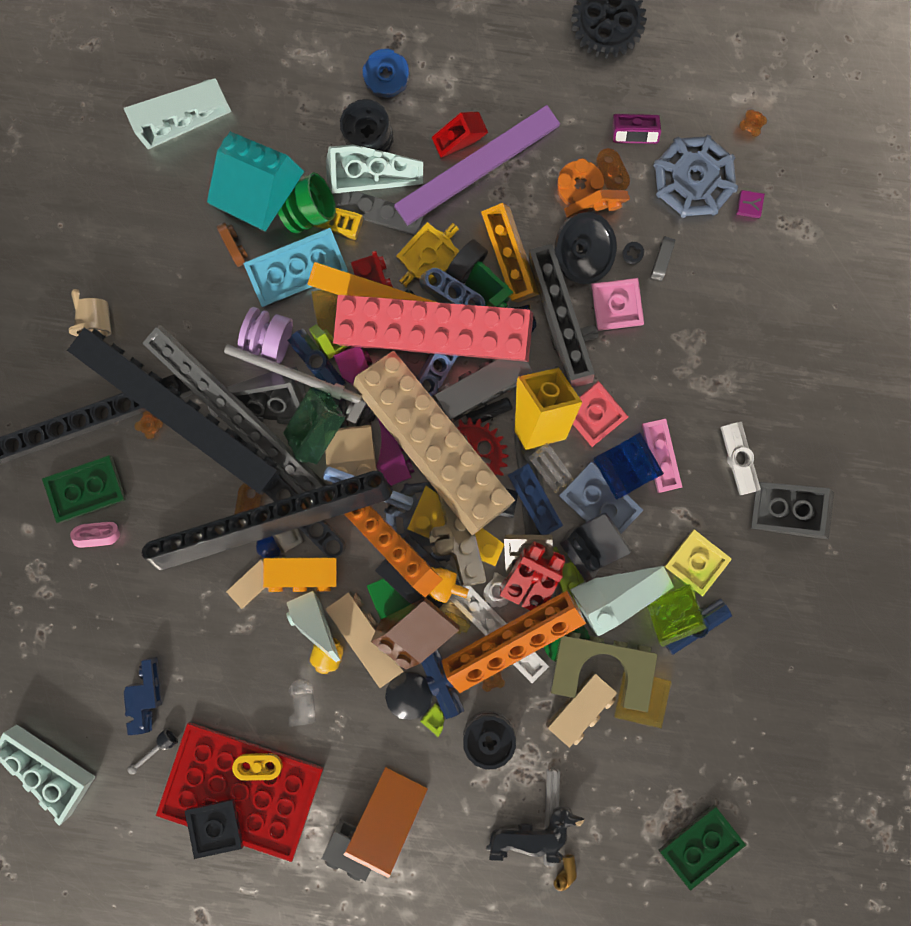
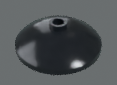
M582 212L568 218L560 227L556 236L554 251L561 272L566 278L579 284H592L601 280L612 268L617 252L615 233L605 218L596 213Z

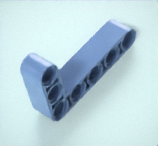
M432 268L424 272L420 277L421 288L443 303L468 305L470 299L474 301L476 306H485L484 298L480 294L441 269ZM430 274L436 277V286L429 283L428 276ZM449 287H452V288L455 289V291H456V298H455V299H453V298H451V297L449 296V294H448V289H449ZM429 354L416 378L421 384L424 380L429 381L431 388L428 393L430 396L438 392L437 389L441 387L458 356ZM436 359L442 364L440 372H437L433 367Z

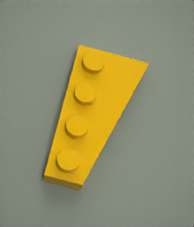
M425 486L407 529L430 539L432 529L444 526L445 520L438 494L428 486ZM481 528L475 533L481 560L496 566L504 543L484 528Z

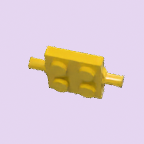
M427 222L396 255V258L405 265L408 271L399 282L406 288L414 278L420 280L421 275L432 268L441 269L446 273L448 266L459 253V250L451 241L452 236L459 231V228L454 223H451L443 233ZM430 274L428 281L434 286L437 283V279L434 275Z

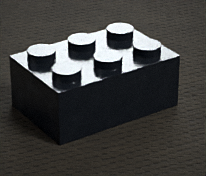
M410 534L404 538L430 567L446 569ZM387 559L375 570L410 604L424 598ZM456 578V585L460 586V581ZM429 595L426 596L438 608L444 604V602L435 600Z

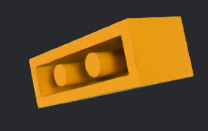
M336 557L264 558L263 588L268 587V592H283V587H293V592H306L307 587H317V591H331V587H336Z

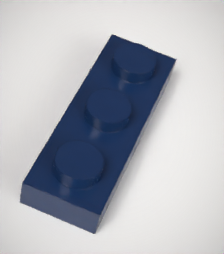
M529 463L507 475L540 535H548L563 526Z

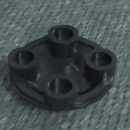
M406 672L390 681L386 688L385 699L387 707L395 716L401 719L413 720L420 718L428 711L432 703L433 694L424 676Z

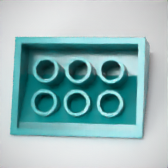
M230 131L217 150L207 203L266 231L305 171L288 155Z

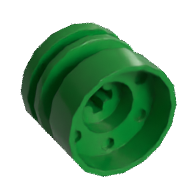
M313 172L299 179L280 208L278 215L288 230L298 234L312 228L314 225L318 226L334 219L336 205L333 194L325 179L318 173Z

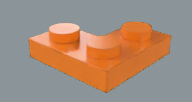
M598 190L564 208L567 218L578 213L592 212L594 210L608 209L609 211H614L621 208L622 203L630 200L628 191Z

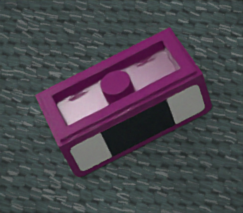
M613 114L614 143H659L661 135L660 115Z

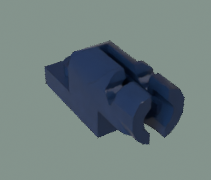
M157 657L141 661L142 665L139 666V676L143 679V683L130 684L125 687V716L134 718V720L126 723L128 735H139L152 731L153 711H150V709L162 705Z

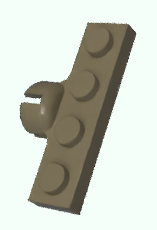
M438 495L445 525L434 527L430 532V544L435 543V547H431L433 553L436 556H453L462 587L486 582L475 534H470L442 497Z

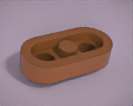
M225 222L219 224L216 227L237 267L244 265L243 263L246 262L245 258L248 255L242 244L237 245L234 238L238 237L232 224L228 226Z

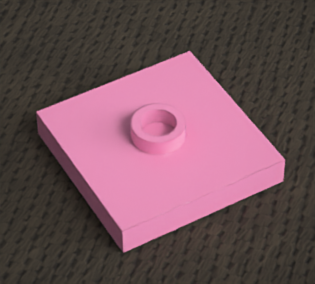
M638 278L591 284L596 328L598 331L644 325Z

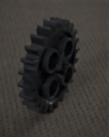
M577 0V5L573 6L572 12L574 14H572L571 22H574L572 24V31H577L575 39L582 38L580 47L588 45V53L595 49L596 57L601 52H604L605 58H608L609 52H612L614 57L617 58L619 50L624 55L627 53V47L633 50L635 42H640L642 37L640 34H643L645 31L643 25L646 24L647 18L643 16L646 13V9L640 8L643 0ZM615 2L618 4V7H612L609 3ZM594 12L598 17H591L588 13ZM626 22L629 27H622L619 23ZM605 32L609 37H601L599 33Z

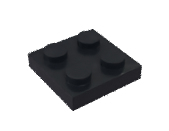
M234 798L185 810L194 859L240 850L244 847Z

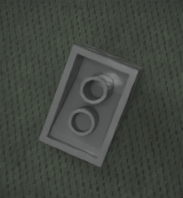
M759 482L761 490L756 491L752 529L829 539L834 492L830 488Z

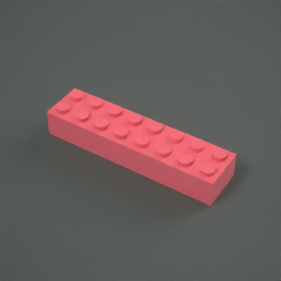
M338 295L333 343L351 347L529 362L533 312L527 309Z

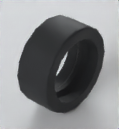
M472 239L455 256L448 266L446 273L464 284L475 264L485 260L488 250L475 239Z

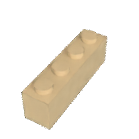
M350 591L325 610L378 687L381 688L404 672V668L398 666L392 658L381 652L371 642L377 629L375 626L378 623L371 613L366 614L362 608L365 604L357 593L353 595Z

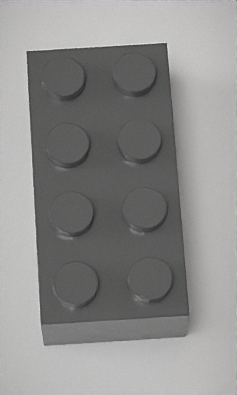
M489 359L479 365L480 369L473 374L471 371H468L458 377L457 383L453 385L447 383L438 388V393L435 394L436 401L451 422L454 423L466 416L465 414L484 406V404L517 387V378L519 376L534 373L529 363L497 359L493 362L492 359Z

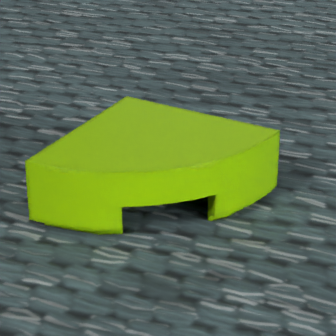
M435 702L420 722L437 737H439L443 729L444 715L440 706Z

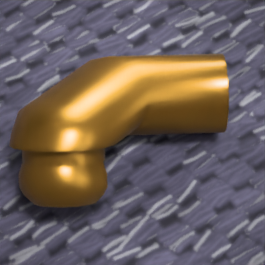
M572 854L563 856L564 869L557 875L553 884L558 891L568 889L577 878L575 856Z

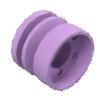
M250 308L240 328L237 348L255 355H259L261 351V357L281 364L289 346L287 340L292 335L293 320L276 314L269 323L268 311L264 310L260 313L258 308Z

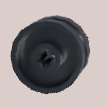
M482 711L473 715L466 723L463 731V749L467 758L475 766L485 770L497 769L506 765L513 757L516 749V736L511 722L503 714L495 711ZM491 736L493 741L486 742V737Z

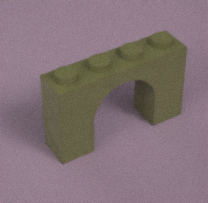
M570 632L559 638L550 688L551 694L575 698L579 674L583 664L592 656L609 654L621 662L625 671L621 706L623 708L648 712L658 655L651 652L652 647L638 645L637 649L629 648L627 642L614 640L613 644L604 643V638L591 635L590 639L587 640L580 638L581 634L576 632Z

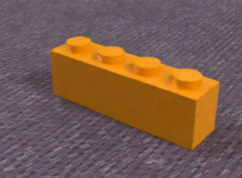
M500 203L481 211L505 283L513 291L510 297L511 301L519 303L539 295L510 207Z

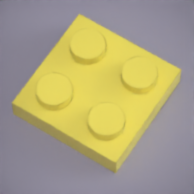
M692 529L664 567L700 596H704L732 559L700 533Z

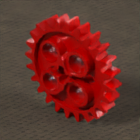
M471 418L468 419L466 425L459 419V426L456 428L463 436L467 437L468 443L480 457L491 460L490 463L485 464L495 476H504L500 468L508 467L502 460L508 458L509 455L502 453V450H505L508 446L500 445L504 437L499 436L496 438L495 435L498 429L495 428L490 432V423L482 427L481 419H478L475 425ZM484 441L489 442L491 445V450L486 455L479 452V445Z

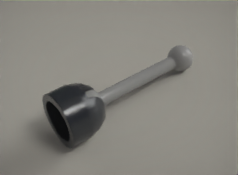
M164 729L157 737V746L135 765H130L128 773L135 774L137 768L159 749L167 750L173 748L178 743L176 735L170 729Z

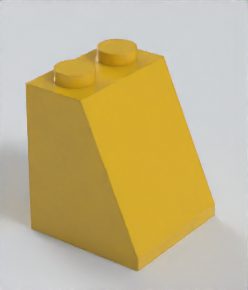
M559 367L517 378L515 433L526 450L565 440L581 407V399Z

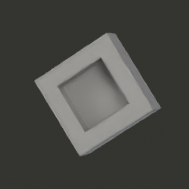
M362 400L360 404L351 402L346 412V415H348L347 420L357 425L359 419L363 416L362 413L368 406L367 403Z

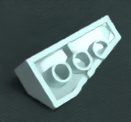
M664 566L635 570L634 572L613 574L612 576L596 577L588 582L581 583L570 589L591 632L600 636L632 617L674 586Z

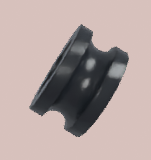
M638 242L628 243L622 253L624 260L629 264L639 263L644 256L643 246ZM633 247L635 251L639 250L640 254H637L636 259H633L632 255H627V252L630 251L629 248Z

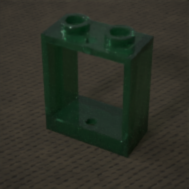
M310 386L283 432L288 445L295 454V458L303 463L310 462L317 465L345 420V417L331 397V394Z

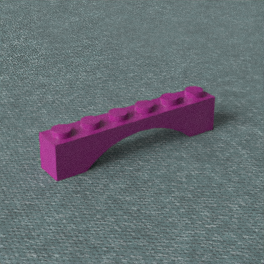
M354 347L334 355L342 378L351 385L354 384L355 377L369 367L368 364L372 363L368 350L363 351L361 347ZM379 420L381 449L376 466L392 487L413 479L411 473L415 471L410 459L405 460L402 453L404 451L403 448Z

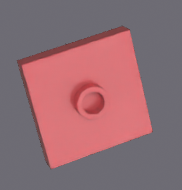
M598 381L579 396L582 404L573 425L589 445L593 447L629 416Z

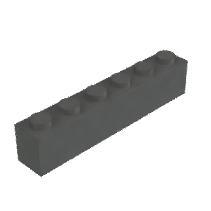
M553 244L530 249V267L566 379L573 388L593 383L595 373L558 259L555 256Z

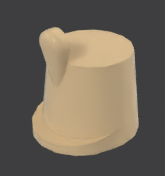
M73 289L71 294L76 312L74 326L69 328V333L78 336L83 328L93 331L95 328L106 337L110 336L111 324L108 302L98 298L79 299V289Z

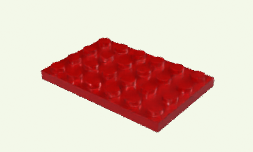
M189 722L186 725L156 816L188 827L185 816L187 808L234 798L243 845L292 862L324 767ZM272 753L277 755L282 761L280 774L272 780H240L234 775L232 770L234 761L243 754ZM244 762L243 768L249 770L250 764ZM267 762V768L274 769V764Z

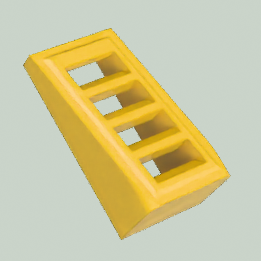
M336 208V218L333 226L329 225L330 221L313 226L322 230L331 228L332 233L357 241L364 219L361 214ZM341 217L345 218L342 228L338 227ZM349 220H352L353 223H352L351 229H350V230L346 229L347 226H348Z

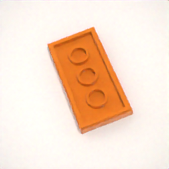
M385 767L344 855L389 878L428 788Z

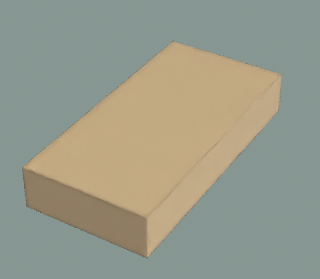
M263 559L256 563L226 591L241 609H244L265 589L263 588Z

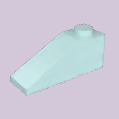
M311 591L287 602L289 612L286 615L291 626L295 625L303 635L335 662L339 661L340 658L321 601L316 594Z

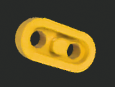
M272 753L243 754L234 761L232 770L234 775L240 780H272L280 774L282 761L277 755ZM244 762L250 764L249 770L243 768ZM267 762H272L274 769H268Z

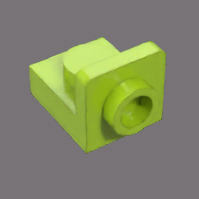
M317 324L309 328L320 350L328 359L348 348V346L334 344V337L332 338L327 329L322 330Z

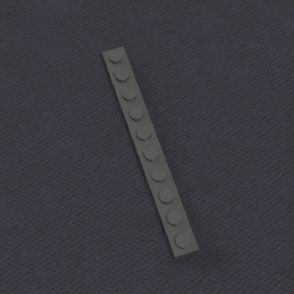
M161 325L157 326L144 340L143 344L245 442H249L258 449L257 453L263 459L268 456L278 464L276 469L280 471L279 474L298 493L301 494L327 485Z

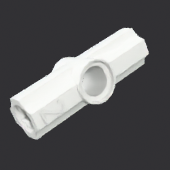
M742 421L720 427L728 453L727 462L732 467L739 495L761 490L753 464L754 454L749 449ZM738 452L745 456L743 465L736 461Z

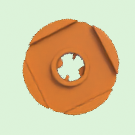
M583 158L565 165L560 171L557 181L558 194L562 201L569 206L598 190H602L604 186L603 175L599 168ZM576 179H583L585 181L584 189H581V187L577 189L575 187Z

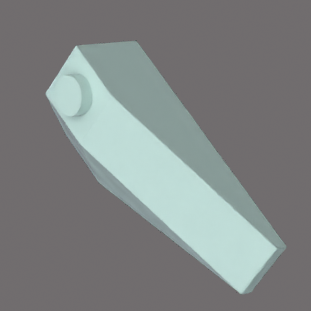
M353 144L330 146L326 157V180L332 194L423 184V161Z

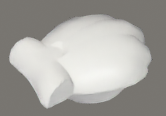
M497 572L494 573L493 579L485 587L483 596L491 607L497 606L500 608L503 605H507L509 600L500 596V586L506 577Z

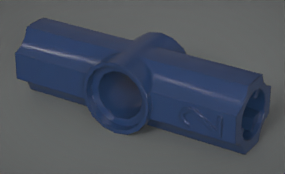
M304 328L291 335L287 341L316 378L333 385L336 383L343 386L347 385ZM315 357L323 359L322 365L318 368L312 367L311 364Z
M719 598L695 615L688 616L684 622L660 638L671 655H674L698 638L705 637L710 630L731 618V611L723 600ZM699 620L701 629L693 633L691 625L694 621Z
M437 649L421 664L427 675L428 686L433 696H436L445 719L464 712V708L455 687L446 678L441 662L442 656L439 649Z

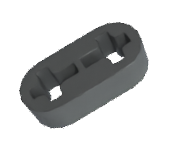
M663 237L650 278L658 281L663 280L675 245V239Z

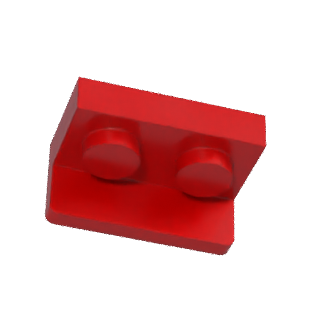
M373 251L371 256L351 262L354 275L393 287L390 278L385 279L383 270L387 269L383 256L378 257L376 251Z

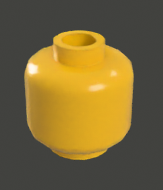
M333 638L340 658L337 662L315 644L313 645L310 663L317 672L328 674L339 668L343 656V647L336 638Z

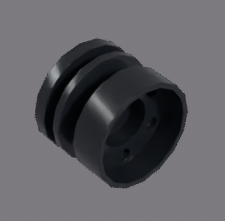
M362 99L349 104L343 111L340 118V130L346 145L353 144L388 153L391 151L394 143V134L389 116L381 104L370 99Z

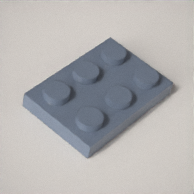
M592 461L559 495L585 522L603 513H607L621 534L643 511L637 503Z

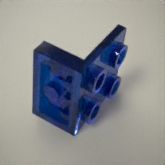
M641 432L594 457V462L617 500L664 474Z

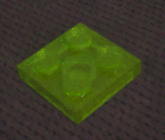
M690 584L662 595L647 605L658 641L662 647L707 628L693 587Z

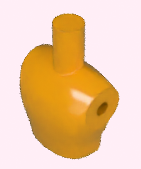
M431 567L443 580L428 594L430 597L444 603L448 602L452 594L467 598L469 589L456 585L457 573L448 569Z

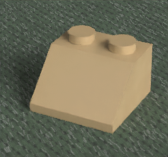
M371 425L324 430L327 467L330 466L354 476L378 471Z

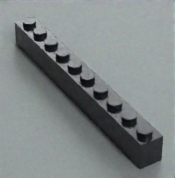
M86 328L82 329L66 351L257 493L264 495L280 473L276 469L278 464L268 456L264 459L256 454L258 449L249 442H246L245 445L237 440L239 435L230 428L226 430L218 425L220 421L210 413L207 416L199 411L201 407L191 399L186 402L180 397L182 392L172 385L167 388L161 383L163 378L155 372L151 371L148 374L142 369L144 364L134 357L128 359L123 355L125 350L114 342L112 345L105 342L106 336L95 328L93 331Z

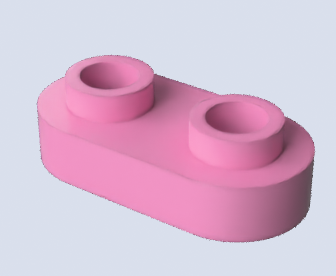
M114 522L90 523L75 527L71 531L70 537L76 547L111 545L119 539L120 531Z

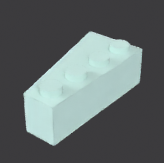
M216 78L204 80L199 84L124 108L134 133L147 149L232 112Z
M18 725L5 731L0 738V763L12 776L16 775L23 782L22 786L27 792L31 791L40 801L38 804L45 811L48 809L55 817L54 821L60 826L73 814L95 779V776Z

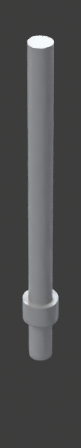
M229 344L225 347L224 353L330 393L331 397L341 400L343 398L360 404L362 395L346 390L343 385L337 383L333 385Z

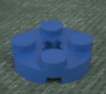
M380 49L373 52L363 66V78L367 88L376 97H393L404 91L409 80V68L405 58L391 49ZM385 68H387L388 72H393L388 78L380 76Z

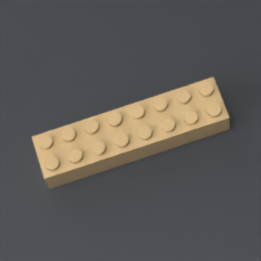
M394 350L355 377L353 384L355 390L359 395H362L363 400L471 535H474L515 501Z

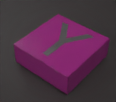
M741 190L736 215L759 219L762 214L765 194Z

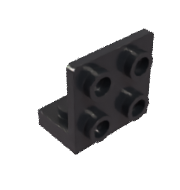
M603 513L568 531L559 543L585 582L594 579L600 568L630 554L632 551L607 513Z

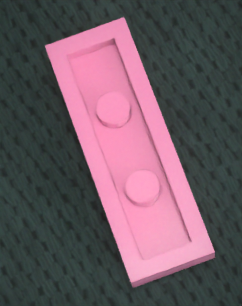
M661 419L643 423L642 429L657 492L682 488L667 420Z

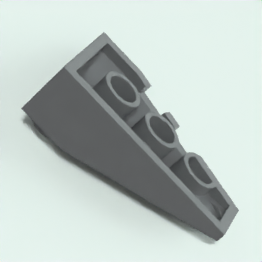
M271 371L226 387L261 422L264 419L277 420L278 424L307 421L304 383ZM208 407L211 415H213L214 417H219L211 408Z

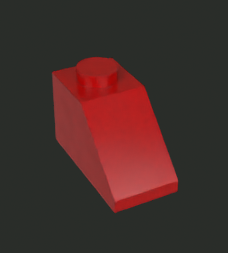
M461 112L434 134L432 140L440 157L443 158L475 144L488 133V130L480 112Z

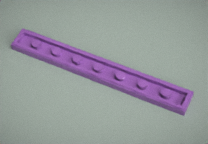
M547 105L394 204L395 209L407 226L558 128L560 122Z

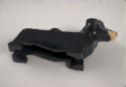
M560 806L553 810L550 824L546 829H533V824L527 823L518 824V828L495 829L491 833L490 844L486 846V850L490 851L489 860L503 861L504 858L508 857L506 851L513 850L532 857H540L546 854L547 863H560L563 860L560 849L567 842V828L581 826L585 818L573 815L571 809L566 806Z

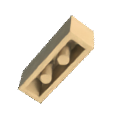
M592 671L577 688L576 697H569L546 723L547 728L569 748L572 744L577 745L585 735L583 732L588 726L593 727L601 717L599 715L604 708L608 709L616 701L614 696L617 692Z

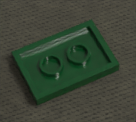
M110 455L42 478L56 523H62L126 500L113 458Z
M713 805L658 850L691 891L743 849L746 844L717 807Z

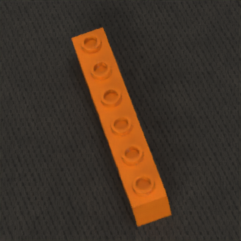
M372 506L344 514L404 579L424 597L443 580Z
M565 591L441 660L447 680L461 693L581 627L586 622L578 605L568 591Z

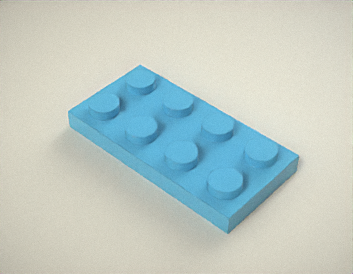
M331 228L243 263L262 307L312 288L307 283L314 262L347 273L349 272Z

